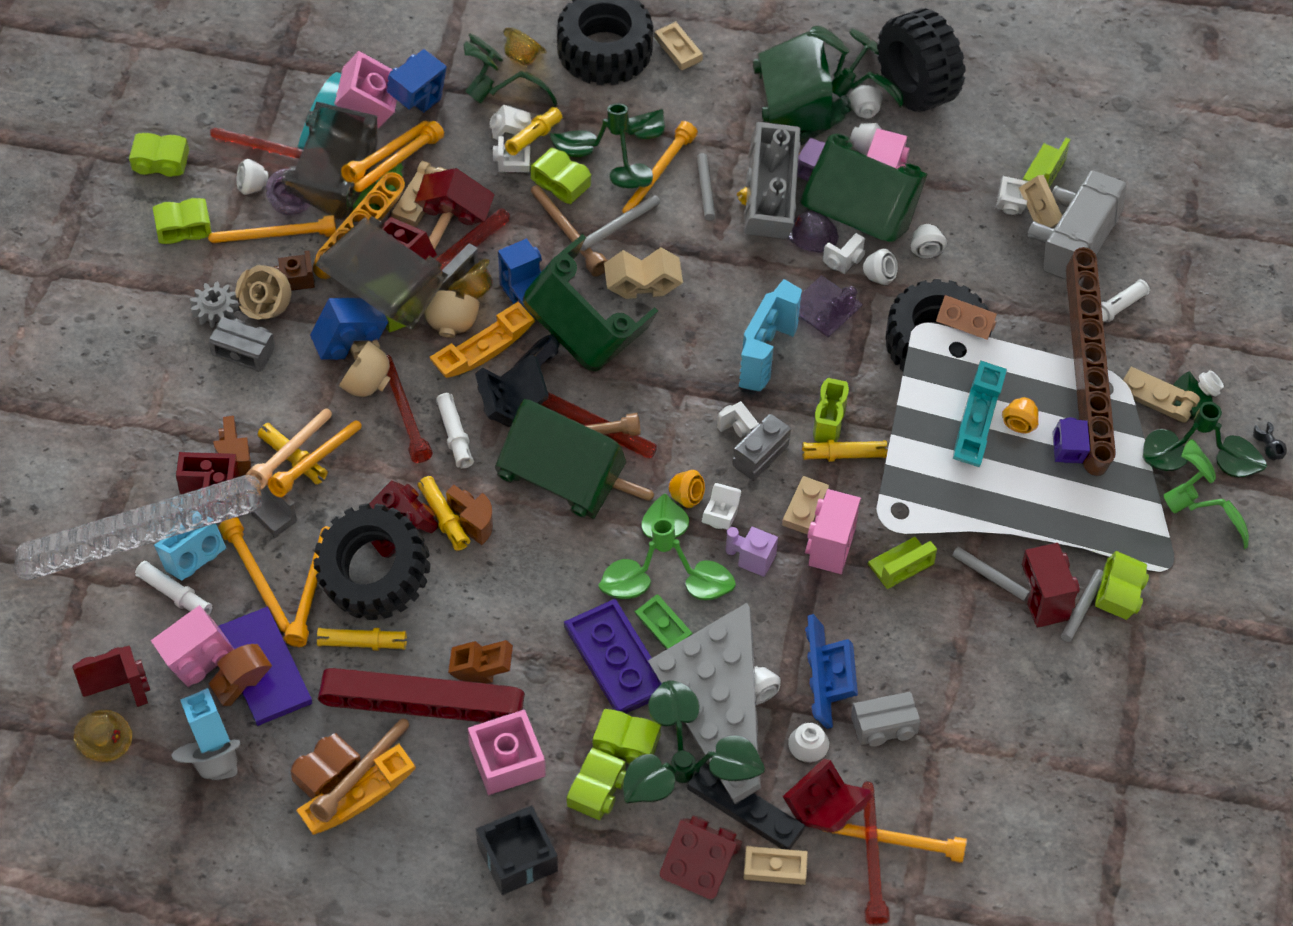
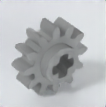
M217 281L214 287L211 288L205 283L204 291L195 289L196 297L190 298L192 316L194 318L198 317L201 325L209 321L211 328L215 326V322H220L222 317L234 319V312L239 311L238 298H236L235 291H230V285L220 288Z

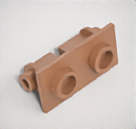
M945 295L936 321L988 340L990 332H993L995 328L997 313Z

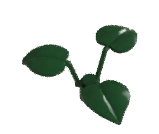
M817 25L811 28L807 36L818 38L841 52L837 69L833 74L834 79L831 81L832 92L835 95L844 99L851 89L854 90L865 80L872 79L884 88L901 108L903 105L902 91L882 75L869 71L857 81L855 80L857 75L853 71L867 50L870 49L876 55H879L877 42L870 40L864 33L851 28L849 31L850 35L863 44L864 48L849 69L845 67L841 70L845 57L850 50L841 39L825 27Z
M469 33L470 42L465 41L464 43L465 56H472L482 60L484 66L479 75L475 77L465 90L467 94L479 103H482L489 93L494 96L498 90L521 77L536 83L546 90L556 107L557 100L547 84L527 71H520L493 87L492 85L495 81L485 73L489 66L493 67L496 71L499 70L492 61L494 57L500 62L504 59L481 38ZM475 45L480 46V47H482L484 50H486L487 55L484 54V53H483L478 47H476Z
M614 103L607 108V119L604 118L602 120L603 125L597 138L593 133L585 130L568 131L559 134L550 132V139L557 150L563 151L571 157H583L590 155L593 152V146L600 144L608 127L613 135H620L624 167H616L611 170L610 181L615 186L621 188L647 187L652 183L653 173L645 164L629 165L625 132L629 135L634 134L639 139H652L661 136L665 130L664 111L660 109L629 118L628 107L621 103Z
M1190 371L1176 380L1173 386L1184 391H1192L1200 397L1197 406L1192 407L1190 410L1191 416L1189 418L1194 420V424L1180 441L1177 435L1170 430L1157 429L1152 431L1146 437L1143 445L1142 458L1147 464L1162 471L1178 470L1188 462L1181 455L1184 450L1183 444L1188 441L1196 430L1202 433L1215 430L1216 446L1220 449L1216 456V461L1223 472L1232 477L1239 478L1253 475L1267 468V463L1261 453L1246 439L1230 435L1225 438L1222 444L1220 432L1222 425L1218 423L1222 414L1221 408L1216 403H1213L1211 395H1206L1200 389L1199 382ZM1176 400L1174 406H1181L1182 402Z
M668 680L663 682L651 695L648 708L651 718L661 726L676 724L678 751L673 755L671 765L669 763L662 765L660 759L653 754L642 755L634 759L628 766L624 776V800L626 804L663 800L674 790L675 781L678 783H688L695 772H699L700 767L710 758H712L709 764L710 772L715 777L725 781H743L758 777L765 772V767L754 745L746 738L737 735L720 739L716 744V752H708L700 761L695 763L694 756L683 749L682 723H691L697 719L700 707L699 701L695 693L688 686L677 681Z

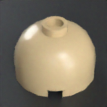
M257 265L250 270H245L238 279L235 290L236 298H239L241 304L239 306L241 311L248 317L258 320L275 318L283 313L290 303L292 294L291 286L286 276L278 269L265 265Z
M431 291L429 295H426L424 315L430 326L439 331L440 336L454 338L455 334L464 333L473 326L480 302L466 294L464 299L456 297V292Z
M368 341L339 386L346 392L358 397L370 396L377 389L382 392L391 379L387 376L390 364L385 352Z

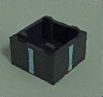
M532 805L476 828L477 846L501 895L558 872V855Z

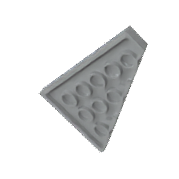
M747 603L648 660L661 684L668 680L677 681L688 686L697 696L700 706L698 717L695 721L686 723L705 755L710 751L716 752L717 742L731 735L746 738L754 745L758 752V722L754 682L755 665L751 626L752 612ZM760 776L743 781H725L720 779L734 803L761 789Z

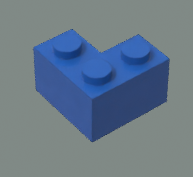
M423 49L416 55H411L402 66L394 68L389 73L386 92L409 110L416 106L424 113L441 100L447 66Z
M527 238L498 250L499 284L513 304L519 302L524 308L523 295L530 284L541 273L540 262L542 261L538 248L532 247Z
M329 298L310 336L321 360L345 359L354 341L379 340L388 320L377 298Z

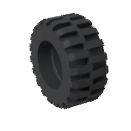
M572 0V3L569 2L559 14L557 24L558 57L562 61L564 68L568 71L570 70V74L576 78L581 77L582 81L589 84L596 82V85L604 86V83L617 85L619 81L627 82L631 80L632 75H639L643 68L649 64L653 51V21L649 11L645 9V6L640 1ZM608 32L623 38L614 42L603 43L593 41L588 36Z
M926 8L917 9L887 21L879 33V41L877 43V50L879 51L877 58L878 63L881 65L880 71L882 76L890 80L902 91V106L914 112H924L953 101L961 92L965 82L963 75L966 72V68L963 64L964 54L960 50L959 39L955 37L952 26L946 23L947 20L943 16Z
M933 279L929 283L925 280L918 282L916 287L914 285L904 289V293L898 294L894 299V304L891 305L889 310L885 339L886 349L891 354V360L895 365L900 364V370L904 372L911 331L922 323H940L936 319L945 295L989 311L985 303L982 304V299L976 293H970V288L964 285L960 287L956 285V282L950 280L948 283L941 282V279ZM953 342L949 346L950 354L956 358L964 357L967 353L966 346L963 343Z
M361 504L357 511H354L351 507L344 511L345 516L342 518L334 517L330 521L333 524L329 530L324 528L320 534L323 541L322 543H316L314 551L319 558L313 560L314 569L318 572L316 575L317 581L326 595L344 612L348 611L351 616L359 619L364 616L367 620H377L379 614L386 619L393 617L392 611L398 609L400 613L406 610L408 607L405 604L410 599L415 602L420 596L417 593L419 587L425 588L428 580L425 578L424 573L430 572V563L426 559L430 554L421 533L400 511L394 508L388 509L382 504H375L374 509L369 504ZM375 540L392 542L396 549L395 561L390 571L383 578L370 584H357L350 579V562L359 548Z

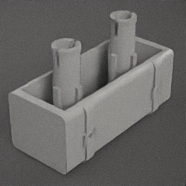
M764 122L756 123L751 136L748 156L749 168L746 176L745 234L781 239L789 237L794 225V214L796 212L795 198L798 155L800 151L799 127Z
M1091 170L1077 193L1060 188L1057 185L1054 187L1052 195L1056 203L1068 208L1055 229L1033 221L1028 231L1029 238L1046 243L1044 270L1046 272L1066 279V266L1076 249L1086 247L1097 255L1112 228L1118 223L1119 217L1124 210L1126 183L1124 181Z

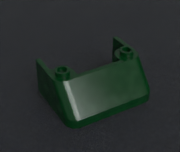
M582 234L556 255L530 284L523 295V305L551 334H554L559 343L585 369L598 371L649 328L658 310L654 307L637 323L625 313H615L605 320L569 283L577 272L574 258L577 257L586 239Z

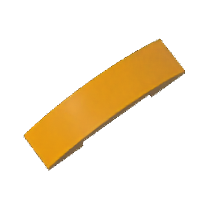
M517 302L497 314V322L457 347L452 343L430 356V361L445 378L468 372L491 360L512 345L535 322L534 318Z
M400 744L374 759L375 765L338 802L337 813L328 822L318 820L310 810V805L318 796L296 809L313 835L331 829L368 809L394 790L416 769L414 763Z

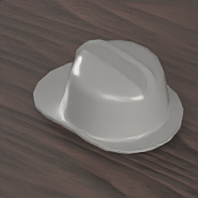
M236 739L230 740L219 750L201 753L197 742L189 743L176 749L172 753V758L177 762L192 763L201 777L205 779H226L237 774L235 749L239 747L240 741Z

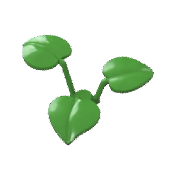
M1192 439L1188 440L1181 457L1193 463L1199 472L1188 482L1164 494L1167 505L1174 514L1187 507L1192 511L1200 507L1222 506L1241 534L1244 549H1246L1249 543L1247 525L1240 512L1230 500L1217 499L1195 503V499L1199 498L1193 484L1203 476L1209 483H1213L1216 479V473L1210 460L1202 452L1198 444Z
M664 493L650 506L642 520L643 533L652 539L649 542V550L643 567L640 568V565L634 560H618L605 570L598 587L605 594L620 599H630L642 595L651 585L650 577L645 572L649 568L654 549L657 548L661 552H667L673 547L676 549L686 572L690 574L686 579V589L693 597L700 600L716 599L733 591L736 583L732 574L717 562L700 561L694 570L690 567L680 547L679 540L676 539V537L681 536L688 529V515Z

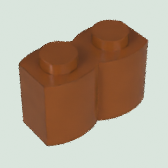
M336 733L329 737H324L318 741L313 752L306 756L302 755L295 760L290 770L292 781L311 799L321 793L323 795L330 794L361 761L360 755Z

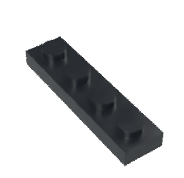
M707 763L700 767V771L696 772L687 784V790L780 849L790 850L804 831V824L755 793L734 803L721 780L710 772L709 764Z

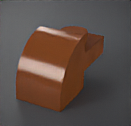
M234 416L223 417L224 428L218 429L219 441H213L215 453L236 454L239 477H246L247 472L251 469L247 437L237 438Z
M455 485L451 486L446 491L448 505L453 512L460 516V525L464 532L483 545L489 539L493 530L490 500L484 493L474 499L467 490H461Z
M507 640L486 646H481L476 641L452 647L448 673L456 679L465 682L493 683L494 675L510 671L513 645Z
M258 644L243 645L227 653L217 662L220 670L210 681L209 685L222 706H231L247 686H256L272 667V664Z

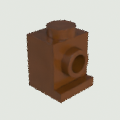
M309 250L304 251V255L278 258L279 265L274 266V268L286 276L290 283L291 291L315 288Z

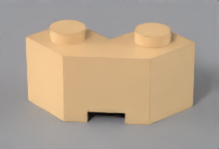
M659 248L643 260L623 250L604 263L607 289L625 299L637 298L639 293L653 292V297L664 296L683 283L679 257L663 248Z

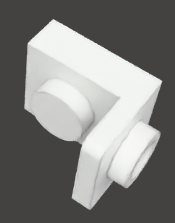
M741 401L733 406H726L718 413L717 428L720 432L733 426L737 435L745 438L759 424Z

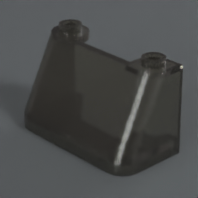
M316 102L313 111H309L307 114L306 126L309 127V136L298 164L284 171L282 185L285 186V190L288 193L328 215H334L337 220L345 221L353 212V205L361 192L354 190V183L344 180L341 169L350 161L360 162L376 152L377 116ZM370 168L366 170L364 176L369 173Z
M373 216L370 219L364 217L323 253L315 265L384 315L413 330L448 274L440 269L443 264L431 256H428L427 259L422 258L387 234L383 229L385 226L383 222Z

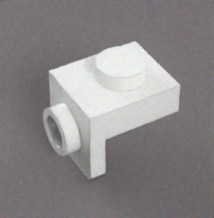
M503 105L497 113L493 114L490 120L493 139L498 140V136H502L505 132L516 135L531 124L530 113Z
M498 136V146H493V161H498V172H530V146H526L517 155L513 156L505 149L504 136Z
M1003 176L1000 182L996 208L1010 215L1022 214L1027 206V200L1023 199L1019 187L1028 181Z
M855 233L842 249L827 243L824 247L823 262L830 268L845 274L854 263L858 264L864 257L865 250H863L865 238Z
M715 483L711 499L703 513L702 523L709 524L717 529L728 530L737 515L741 490Z

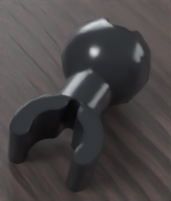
M1271 422L1267 423L1266 432L1260 430L1255 425L1253 436L1256 440L1266 444L1264 449L1266 456L1271 460L1283 459L1287 453L1286 444L1274 438L1273 424Z

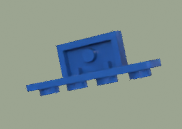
M812 614L808 615V626L805 628L806 637L810 643V652H808L807 657L813 676L810 678V687L815 703L812 704V713L816 721H819L826 729L833 728L831 702L858 696L854 647L849 639L826 645L824 626Z

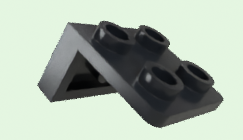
M533 355L526 357L502 376L485 368H481L475 373L478 383L477 389L481 394L486 416L490 420H495L507 427L512 425L523 399L531 400L540 405L548 399L549 394L538 358Z

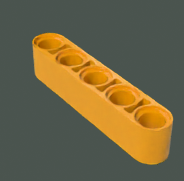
M394 172L385 174L321 247L313 263V271L317 277L328 279L334 276L345 263L346 258L360 246V242L372 232L397 203L405 185L401 175ZM392 185L397 191H389L385 186ZM369 204H377L381 210H374ZM360 222L364 225L365 228L358 229L353 225V223ZM337 241H344L349 247L342 248L337 244ZM320 260H328L332 263V266L325 267L320 263Z

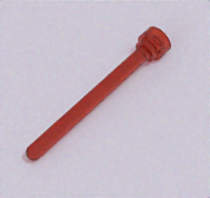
M212 128L210 130V135L213 138L304 160L315 169L324 170L328 163L329 152L325 149L316 148L315 150L307 151L220 128Z
M386 354L390 364L387 376L391 378L389 383L411 441L408 452L414 463L426 462L433 455L429 442L420 436L393 359L390 355Z
M866 781L862 784V788L870 789L873 798L867 802V806L863 809L870 901L867 902V907L864 909L865 922L871 925H880L890 921V912L886 902L882 900L874 785L872 782Z

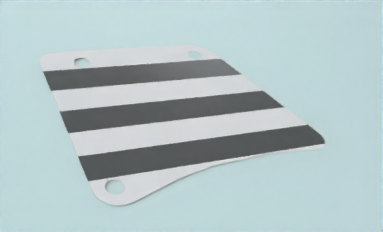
M922 323L911 331L876 508L878 518L883 525L894 532L903 534L944 532L1012 534L1083 548L1108 557L1115 551H1118L1146 563L1147 570L1157 572L1170 569L1174 562V551L1153 470L1142 458L1145 439L1131 390L1119 376L1108 370L1109 382L1114 388L1110 398L1116 456L1103 475L1094 476L1085 470L1083 463L1055 462L1052 432L1058 421L1070 417L1079 420L1074 359L990 337L986 340L962 330L940 324ZM953 342L963 343L967 349L966 355L961 358L952 356L949 352L950 344ZM981 360L1006 368L1007 371L986 439L987 444L980 467H976L952 458L963 412ZM1022 397L1033 400L1039 411L1038 428L1026 434L1011 430L1005 425L1002 418V411L1013 400ZM894 503H904L909 508V515L906 519H897L892 515L891 506Z

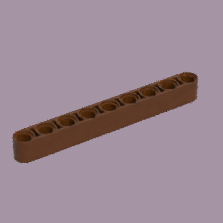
M1080 247L1075 250L1066 266L1079 420H1084L1088 423L1090 452L1083 461L1084 468L1091 475L1101 476L1113 462L1116 456L1097 257L1091 249Z

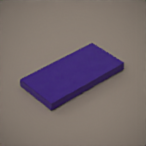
M616 599L564 621V628L613 710L627 714L649 704L651 695L661 685V682L648 662L652 657Z
M268 606L218 626L234 649L247 644H258L272 664V667L256 686H247L242 692L257 726L312 704L311 696Z

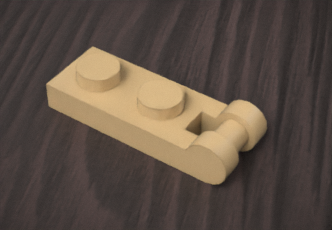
M421 161L417 173L392 211V218L417 227L425 212L414 201L424 175L447 169L442 167L434 168L431 167L430 163Z
M1134 367L1129 369L1123 379L1131 390L1135 401L1180 422L1186 423L1191 416L1190 410L1192 407H1196L1200 401V397L1196 393L1184 391ZM1176 400L1182 402L1181 406H1174Z

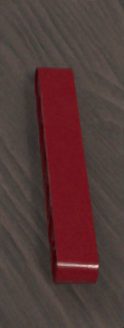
M328 668L322 674L318 701L330 707L484 723L522 711L525 693L523 690L512 686Z

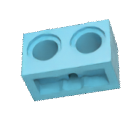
M200 513L154 544L165 571L181 581L193 575L197 569L215 559L219 553L226 549L215 521Z
M208 688L180 700L201 753L219 750L225 743L230 742Z

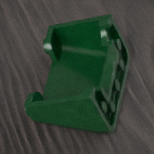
M809 31L760 52L757 59H753V72L758 74L759 79H763L766 95V107H762V122L799 127L800 131L830 129L832 82L825 48L822 40L807 36Z
M843 134L830 135L805 186L800 203L810 210L880 240L896 241L909 230L928 174L922 172L921 168L914 164H906L896 169L851 150L853 145L847 136Z
M523 399L516 412L495 469L497 476L502 480L512 483L513 480L519 481L522 478L566 499L571 506L570 511L581 518L588 516L595 519L623 470L626 459L622 447L613 439L538 403Z

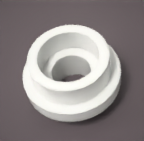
M1211 370L1199 375L1200 382L1198 385L1200 389L1208 396L1211 394L1217 397L1220 394V390L1224 388L1220 378Z

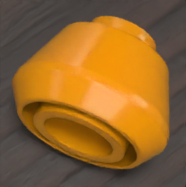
M1029 398L1015 399L1002 411L1005 425L1015 432L1026 434L1038 428L1039 411L1034 401Z
M688 470L676 474L671 479L669 492L675 501L686 508H692L702 500L705 492V482L697 470Z

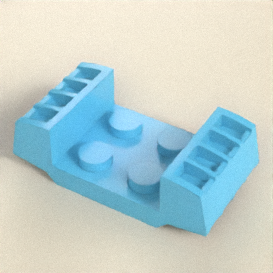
M785 279L782 280L774 292L765 295L744 332L741 374L739 377L741 379L739 387L761 391L771 379L774 346L766 344L767 340L772 341L776 330L792 337L796 333L802 289Z

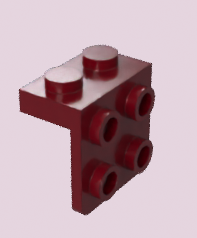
M391 480L369 503L372 509H374L375 504L385 505L388 509L394 508L400 511L404 517L406 516L417 529L419 528L431 534L439 527V524L433 518L435 513L430 507L417 499L419 496L418 492L409 484L404 486ZM371 541L382 557L390 558L396 552L394 544L390 541Z
M130 645L123 648H113L109 652L95 657L83 658L72 666L82 696L87 697L129 683L137 707L148 704L145 692L151 691L141 659L134 660Z
M823 759L782 797L796 820L807 827L833 833L843 829L847 821L855 813L862 811L867 806V802L873 798V794L870 789L845 784L832 761Z
M692 815L691 819L684 818L680 820L661 867L660 877L705 898L713 899L718 894L732 856L739 853L743 841L736 839L737 833L720 827L719 831L708 827L709 821Z

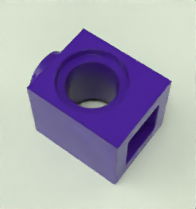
M1072 417L1060 419L1052 432L1055 462L1082 464L1090 452L1087 421L1077 420Z

